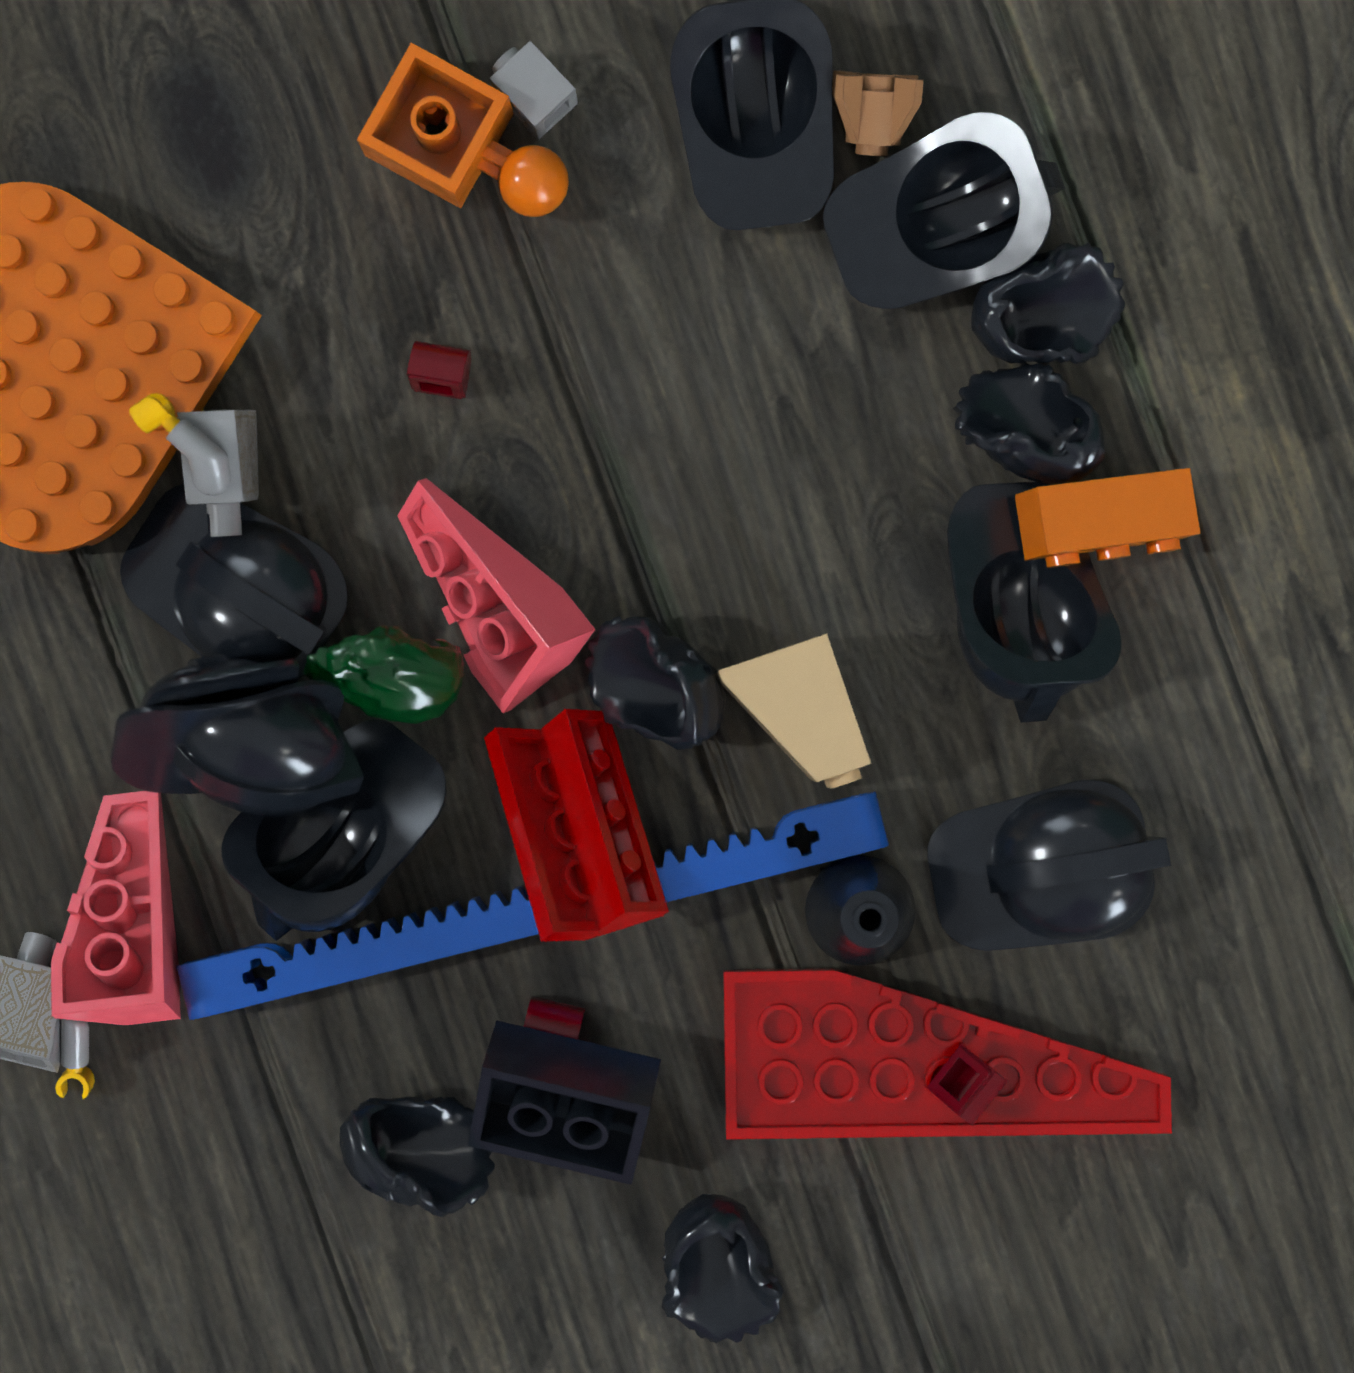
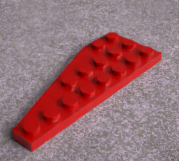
M834 968L723 970L726 1139L1172 1134L1171 1077L1166 1074ZM960 1044L977 1055L1007 1080V1083L973 1126L960 1118L927 1089V1086Z

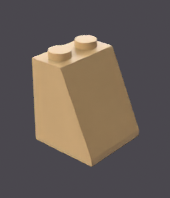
M827 634L718 670L717 673L721 684L726 691L811 781L819 782L824 780L826 788L832 789L862 778L859 768L871 764Z

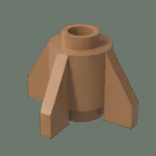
M833 70L832 95L845 129V142L856 144V154L888 156L889 146L900 145L903 134L922 103L924 80H919L918 75H886Z

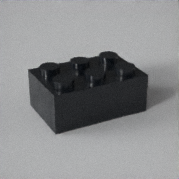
M496 1020L482 1065L468 1146L632 1185L661 1059Z

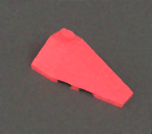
M427 478L418 480L397 516L425 575L436 577L448 605L441 609L448 624L457 622L470 649L469 652L463 655L470 671L504 714L511 711L572 663L595 631V628L558 583Z
M138 791L104 795L84 858L87 862L77 894L72 893L67 909L70 916L61 943L56 944L51 959L52 1016L55 1019L117 1025L181 1019L180 980L176 965H179L161 793Z

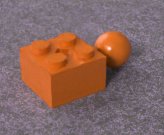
M412 42L357 138V142L366 157L460 209L481 172L498 180L499 191L505 203L516 213L527 217H541L553 212L561 205L568 191V172L565 164L555 152L539 145H527L512 151L498 143L514 115L508 95ZM444 119L447 128L441 133L430 135L426 128L428 123L437 126Z

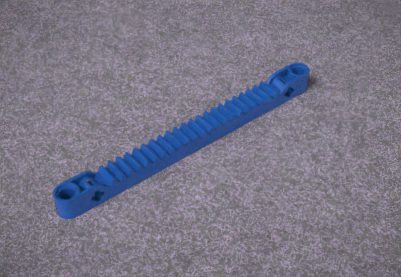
M876 791L794 810L779 820L775 826L773 836L764 839L758 829L754 827L750 828L749 841L746 844H742L735 833H730L726 849H721L714 838H710L707 841L706 854L700 855L694 845L690 843L686 844L685 859L679 860L670 848L665 850L663 864L657 865L655 861L654 864L665 900L669 902L874 851L888 846L889 843ZM798 823H803V826L808 831H816L817 839L809 842V851L806 853H801L796 845H787V837L795 834L794 825ZM521 885L512 890L510 903L501 891H497L490 896L489 908H487L480 896L469 900L467 913L457 901L447 906L446 918H444L437 907H433L425 912L424 923L416 912H413L403 918L402 928L393 917L382 922L381 932L373 923L364 925L360 928L359 938L353 929L349 928L338 933L337 942L331 933L317 938L316 946L313 945L310 939L302 940L295 944L293 955L285 947L276 943H260L176 965L189 1020H194L539 933L528 894ZM261 962L264 966H273L275 969V976L268 979L267 984L264 978L255 979L252 969L259 966Z

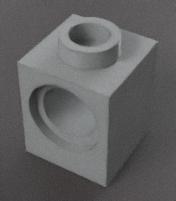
M531 41L520 50L513 47L506 51L492 68L494 74L489 78L492 87L510 97L514 115L537 140L542 138L578 104L576 89Z

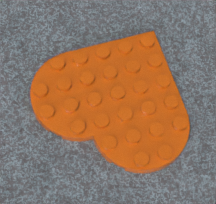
M34 182L0 184V542L34 553L60 554V552L98 544L126 525L142 506L177 451V448L166 439L169 432L163 425H160L150 433H145L134 422L129 409L149 394L159 393L169 399L174 408L175 417H177V412L202 411L262 315L75 196L53 186Z

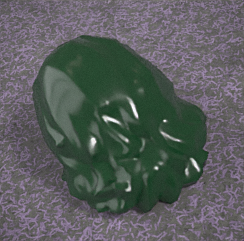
M386 625L377 627L367 635H353L343 639L337 645L318 648L316 654L307 656L304 673L310 680H325L338 685L344 695V702L359 707L366 715L393 722L412 724L440 717L457 700L459 690L462 687V680L465 676L460 647L444 639H433L441 646H430L423 640L415 639L408 635L399 626L388 627Z

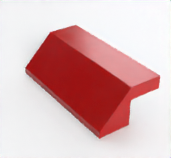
M564 709L541 729L496 727L484 737L541 942L586 941L662 917L669 912L612 724L604 722L602 711Z

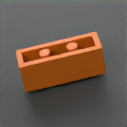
M1190 468L1041 486L1015 495L1024 559L1027 561L1045 558L1047 568L1080 563L1079 553L1096 551L1097 561L1131 556V546L1146 545L1147 554L1175 551L1181 549L1180 539L1200 534Z

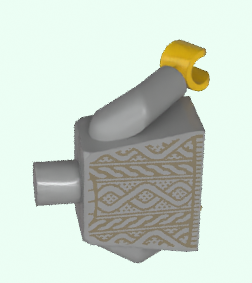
M151 393L129 409V413L142 431L150 433L160 425H163L169 432L166 439L181 452L187 504H206L208 537L242 535L240 502L258 500L259 495L256 410L177 412V417H175V411L169 399L159 393Z
M26 932L16 959L0 955V1059L58 1073L61 1062V1065L66 1070L56 1083L57 1095L64 1098L68 1091L67 1079L74 1078L83 1085L82 1099H85L95 1082L94 1074L86 1067L89 1063V1024L86 1021L55 1019L52 1016L51 967L49 965L57 941L43 934Z

